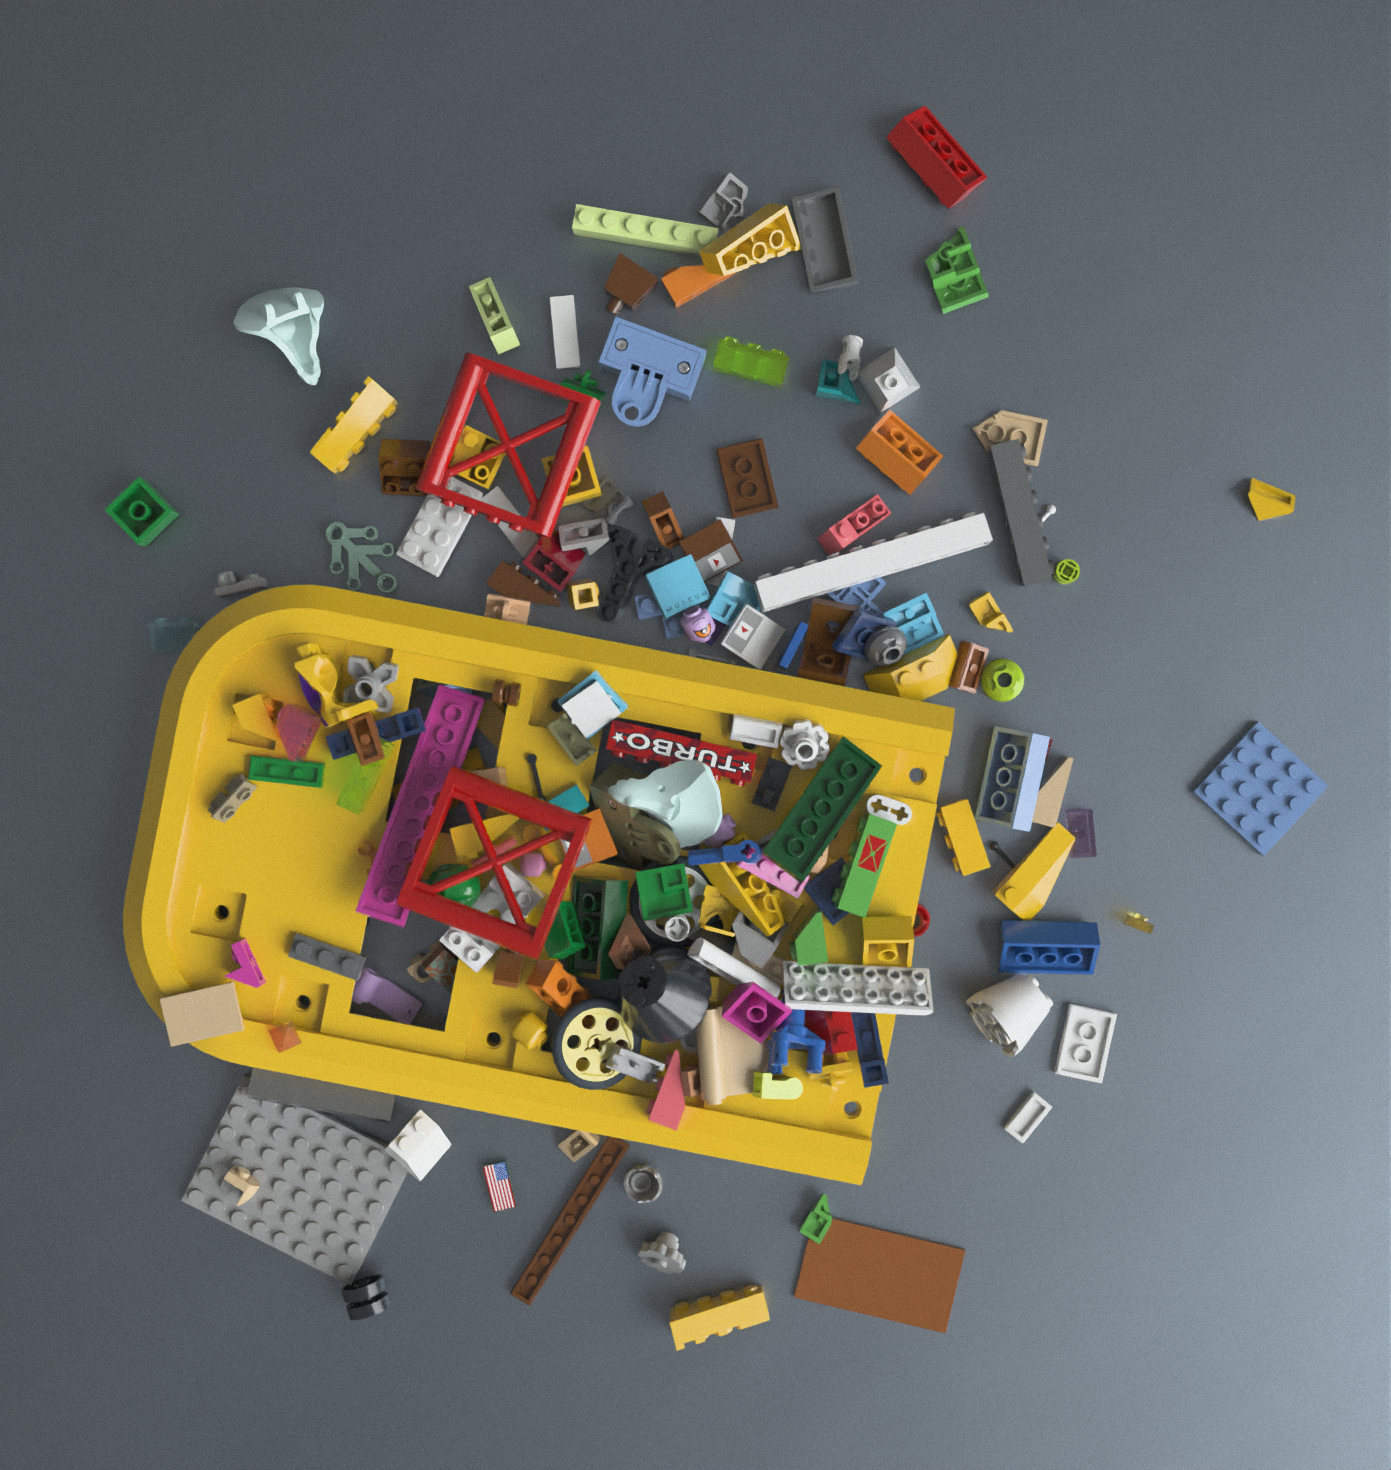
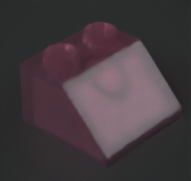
M287 704L286 707L283 706L277 715V720H279L277 729L288 759L292 762L304 761L322 720L318 713L299 704Z

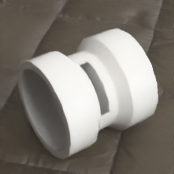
M674 915L668 918L665 925V933L672 941H682L689 934L690 924L686 917Z

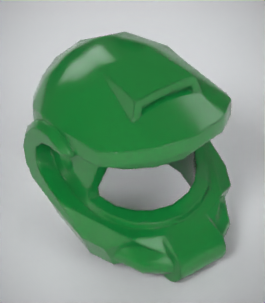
M443 864L430 874L429 878L426 879V884L432 885L468 869V865ZM475 876L437 894L471 907L477 902L481 894L480 879L478 876Z

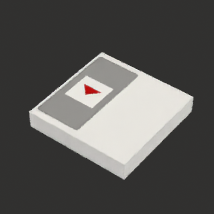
M744 604L720 642V645L761 670L786 629L750 605Z

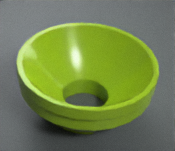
M996 659L985 666L981 674L980 683L983 692L989 698L1005 702L1019 695L1024 685V675L1021 668L1015 662L1009 659ZM1001 673L1010 675L1011 683L1009 686L1001 687L998 684L997 678Z

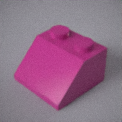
M752 981L738 984L723 1000L722 1017L761 1044L792 1012V1009Z

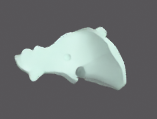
M290 287L269 290L248 299L237 311L233 321L235 329L269 339L284 352L297 375L310 386L318 383L321 370L319 366L320 361L316 353V342L319 334V320L324 307V299L321 293L312 289Z
M698 760L676 762L668 767L653 771L644 779L629 778V780H619L616 785L608 789L609 795L618 803L641 809L650 818L669 828L678 839L681 848L697 845L713 836L717 832L722 820L719 787L710 767Z

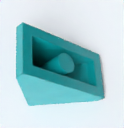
M823 359L815 396L861 405L847 371L845 370L844 373L839 374V362Z

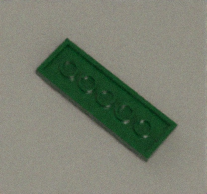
M843 736L761 854L798 882H804L882 765Z

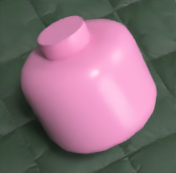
M535 852L522 855L520 864L521 874L528 877H539L542 870L546 868V861L543 860L542 855Z

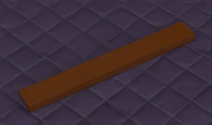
M607 1136L510 1292L512 1296L529 1306L532 1304L630 1147L628 1142L620 1138Z

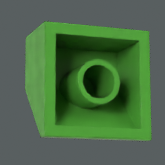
M819 907L812 909L793 934V942H789L792 960L796 959L798 966L828 962L822 912Z

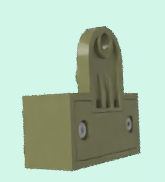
M613 763L590 785L595 810L600 808L618 851L617 855L609 858L639 871H642L652 861L665 865L672 864L681 854V846L674 833L662 823L650 818L645 811L618 803L608 792L609 787L616 785L619 780H629V778L644 779L648 775Z

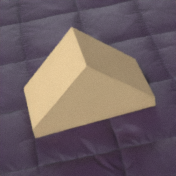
M573 1129L558 1144V1147L575 1162L598 1144L600 1135Z

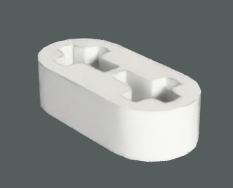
M875 794L866 801V809L869 814L898 825L908 823L912 817V811L908 805L891 798ZM881 799V804L888 808L886 811L878 809L877 813L873 812L874 808L870 806L871 802ZM901 807H904V812L907 813L906 818L901 817L900 821L896 820L897 815L890 813L891 808L899 810Z

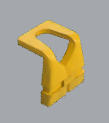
M704 886L702 894L704 898L701 901L698 926L709 931L734 937L735 933L731 932V927L738 912L737 907L716 887ZM718 914L723 923V930L708 926L706 923L710 918Z

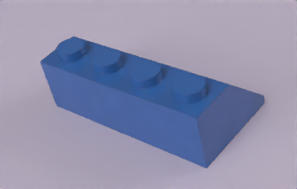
M1001 920L998 936V973L1093 975L1100 949L1097 922Z

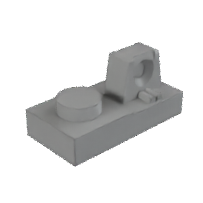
M227 571L218 574L219 588H215L216 597L225 598L268 588L266 578L258 577V574L244 576V581L238 582L234 572Z

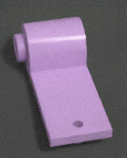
M367 966L363 967L359 980H355L352 996L354 1002L359 1004L362 1001L370 1002L400 1023L412 1024L424 1005L423 1002Z

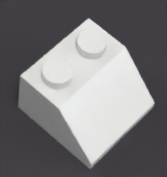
M419 1110L384 1150L418 1181H421L452 1144L440 1127L422 1110Z

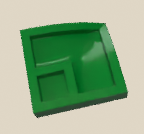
M684 863L635 872L643 921L693 912Z

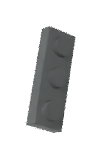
M299 932L295 934L288 957L357 981L361 976L367 958L365 955Z

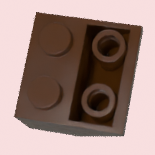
M382 438L378 454L382 494L428 495L416 490L415 486L430 449V441Z

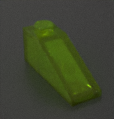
M380 738L385 758L363 767L358 759L336 802L337 805L357 815L366 809L395 747V744Z

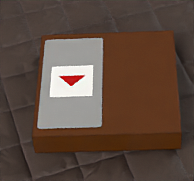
M721 519L679 541L685 555H692L704 582L743 561Z

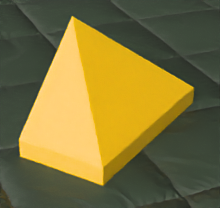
M1251 478L1248 496L1258 521L1290 514L1294 511L1295 495Z

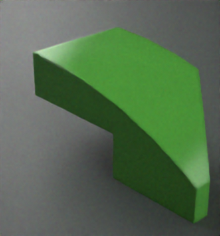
M824 1193L816 1201L798 1232L817 1244L821 1243L832 1224L831 1221H833L828 1207L827 1195Z

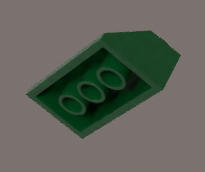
M573 875L572 903L586 948L568 956L567 973L596 980L619 979L622 969L616 968L609 956V952L626 916L628 880Z

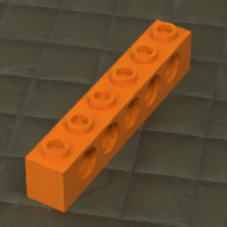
M539 959L526 982V985L560 1018L576 1003L593 998L590 995V991L580 986L576 982L577 978L567 973L563 969V965L554 959H550V961ZM586 1015L582 1019L584 1028H589L594 1023L592 1015ZM611 1017L606 1021L605 1026L607 1030L616 1028L617 1019L615 1017ZM595 1038L594 1044L591 1045V1047H595L596 1049L600 1048L599 1043H601L602 1040L600 1041L597 1038ZM620 1039L615 1043L623 1047H626V1042L623 1039Z

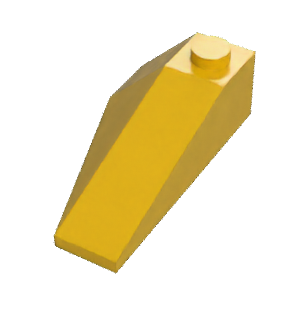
M1057 822L1055 828L1052 827L992 890L994 895L1024 921H1030L1045 905L1076 838Z
M743 831L723 846L739 845L742 841L750 839ZM736 862L699 865L711 884L767 937L785 924L777 900L769 891L767 881L735 864Z

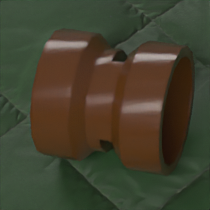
M496 679L492 703L501 704L504 702L508 703L509 706L517 707L521 695V683L513 682L508 684L504 680Z

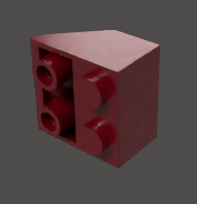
M554 529L551 538L539 535L519 562L556 591L561 592L577 571L586 553L580 548L562 551L559 532Z

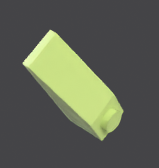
M491 277L470 285L469 289L498 355L519 346L518 338Z

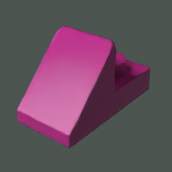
M246 938L232 944V957L237 964L240 963L241 968L226 974L225 977L256 988L265 984L266 980Z

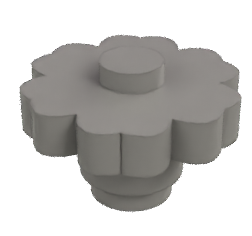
M661 1232L656 1241L650 1242V1244L643 1242L637 1254L641 1257L640 1260L647 1266L656 1268L663 1273L673 1274L675 1272L680 1274L686 1264L683 1255L677 1251L679 1247L678 1237L669 1232Z

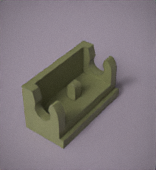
M564 713L557 720L547 725V727L577 766L597 752V749L589 739L584 737L576 724L571 723L572 719L568 714Z

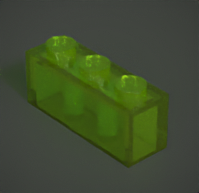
M720 338L713 363V371L782 388L789 356H786V352L782 350L772 349L770 352L763 350V346L759 344L749 343L747 346L740 344L736 338Z

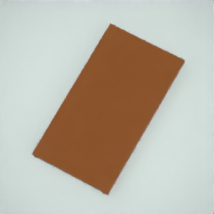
M832 1218V1224L820 1244L808 1238L796 1290L794 1291V1298L946 1334L965 1256V1249Z

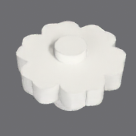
M809 719L796 720L793 723V728H785L780 738V744L783 747L782 757L786 759L789 765L798 764L801 770L815 768L817 761H825L830 751V746L827 743V731L823 729L821 724L812 725Z

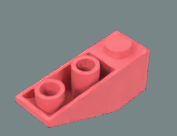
M877 494L829 528L817 540L828 555L839 553L892 513Z
M675 1049L673 1054L668 1052L664 1063L668 1069L665 1077L659 1076L655 1090L659 1091L656 1100H650L646 1111L650 1115L648 1120L673 1130H677L685 1109L679 1051Z

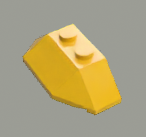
M946 634L903 655L898 662L886 666H878L862 675L870 692L922 701L948 688L958 654L950 635Z

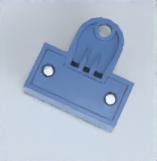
M615 316L599 360V365L601 369L619 375L611 402L614 414L619 421L632 427L647 425L654 420L659 412L665 393L690 402L706 360V350ZM630 407L636 408L639 412L635 420H628L625 417V411Z

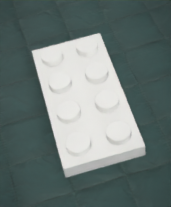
M454 477L450 478L447 489L480 501L483 496L482 492ZM427 495L396 555L439 577L472 515L463 512L464 507L455 504L454 508L441 504V499Z

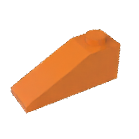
M704 265L682 266L678 269L673 267L663 274L664 277L661 278V283L675 308L737 272L721 276L707 273Z

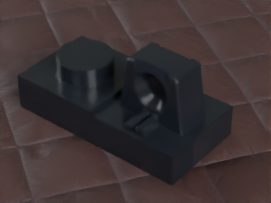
M769 757L751 803L775 812L792 765Z

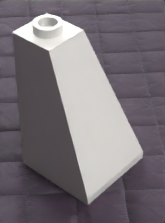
M895 347L861 368L857 379L879 413H882L920 388Z

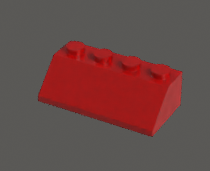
M926 106L903 117L886 136L891 142L893 149L904 157L908 166L918 173L923 183L931 188L938 196L940 203L948 209L961 202L987 178L985 173Z

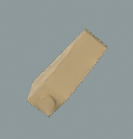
M1064 757L1040 784L1032 822L1055 828L1074 758Z

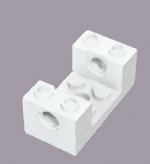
M507 863L503 866V870L525 919L545 894L510 863ZM494 876L488 883L489 885L480 894L477 902L471 907L488 913L491 909H497L501 913V919L516 924L496 876ZM450 927L439 940L476 973L500 947V945L454 927Z

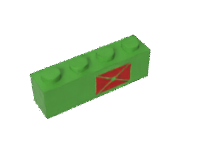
M864 814L863 818L860 817L856 826V831H858L856 841H852L848 849V854L850 855L848 864L843 865L840 873V878H842L840 888L836 887L832 896L834 908L866 918L897 826L896 823L871 814Z

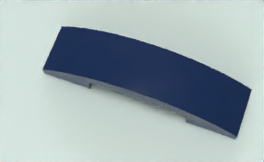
M419 707L375 721L382 745L426 731ZM349 729L326 736L333 760L357 753Z
M851 1012L864 1088L889 1084L876 1014Z

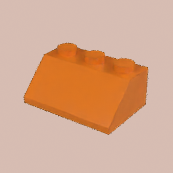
M891 410L880 419L856 447L866 459H869L883 474L891 478L909 495L912 494L943 458L939 451Z

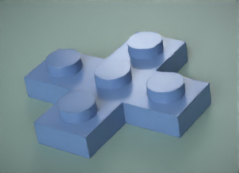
M652 593L635 596L639 620L663 616ZM706 600L695 606H700V608H707L709 603L708 600ZM684 611L667 619L663 617L667 639L686 636L680 623Z
M879 577L826 594L835 602L860 606L862 609L883 615L884 612L871 600L887 583ZM835 621L827 622L831 627L839 626Z

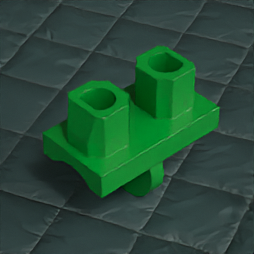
M586 370L584 375L575 373L574 380L565 378L561 382V386L591 396L600 402L606 394L605 391L594 388L597 387L598 380L590 378L592 373L590 370Z

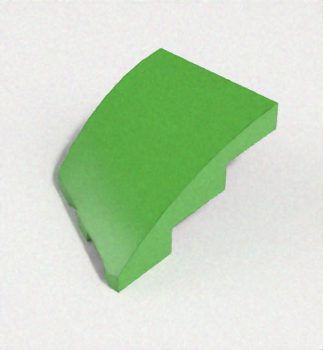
M964 226L957 229V233L948 242L945 241L937 252L931 254L925 260L943 314L989 297L980 274L979 266L971 249V243Z

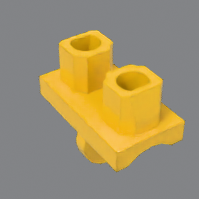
M846 1052L833 1054L834 1065L825 1066L822 1055V1073H809L810 1080L829 1076V1079L820 1080L821 1087L831 1086L832 1092H837V1084H843L846 1081L845 1076L835 1077V1075L850 1073L854 1069L852 1061L849 1062Z

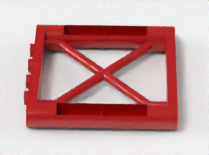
M465 352L415 489L441 499L440 503L448 507L454 508L455 504L464 507L463 512L473 516H477V513L486 515L485 520L498 525L500 521L509 524V529L522 533L524 529L537 535L551 538L601 402L583 393ZM489 374L568 402L565 414L510 439L486 387ZM478 391L501 443L449 467ZM567 424L538 500L515 451V447ZM506 452L530 504L527 517L525 518L447 489L450 478Z
M452 766L441 792H437L434 796L432 806L435 807L431 816L427 815L424 821L423 829H425L422 839L418 838L415 843L413 852L416 854L413 862L409 861L405 868L404 876H406V879L400 891L397 905L537 960L586 840L592 819ZM453 798L463 801L488 860L437 883L427 885L420 882ZM474 800L552 831L497 855ZM561 839L569 842L570 845L539 924L535 927L526 923L502 864ZM493 869L516 924L437 893Z

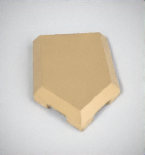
M1000 410L974 427L973 431L987 452V447L1019 439L1020 443H1024L1026 449L1024 463L1038 467L1048 420Z

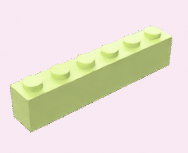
M576 204L572 225L574 235L700 256L699 251L718 238L719 228L579 204Z

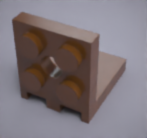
M814 597L797 677L845 686L851 655L836 651L832 645L856 608H861L860 606ZM835 621L839 626L831 627L827 622Z

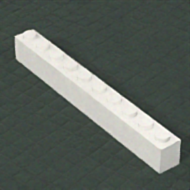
M971 512L963 515V519L955 522L953 518L940 522L938 527L924 526L917 529L918 533L911 535L908 532H904L894 536L895 540L886 542V539H881L873 542L871 547L865 549L863 546L854 547L849 550L850 553L841 555L840 552L831 554L826 557L827 560L825 561L811 560L804 563V567L795 569L794 566L787 567L781 570V574L772 576V573L761 575L758 577V581H755L754 588L762 613L986 546L993 539L984 513L977 515L976 512Z

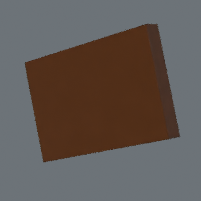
M762 438L716 449L732 519L779 508Z

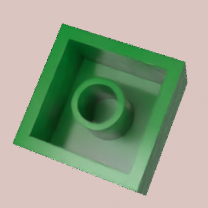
M138 477L104 509L138 545L145 547L179 515L178 511L155 487L142 477Z

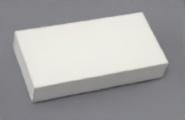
M734 714L729 739L778 748L782 723Z
M1032 1091L1003 1128L1023 1144L1051 1110L1052 1106Z

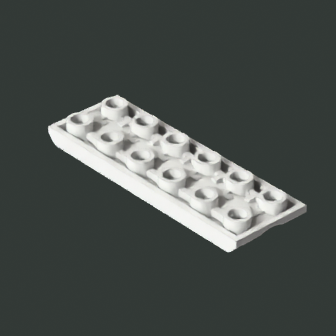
M783 961L785 1005L791 1009L928 1015L934 1011L930 973L927 968L829 963L798 966L797 962Z

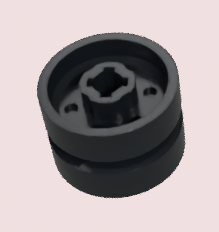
M382 1274L353 1281L351 1286L347 1284L341 1288L344 1302L349 1303L346 1309L350 1320H360L374 1316L391 1306L389 1294L387 1291H384L386 1284Z

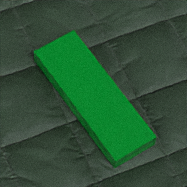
M251 755L248 780L323 788L325 763Z

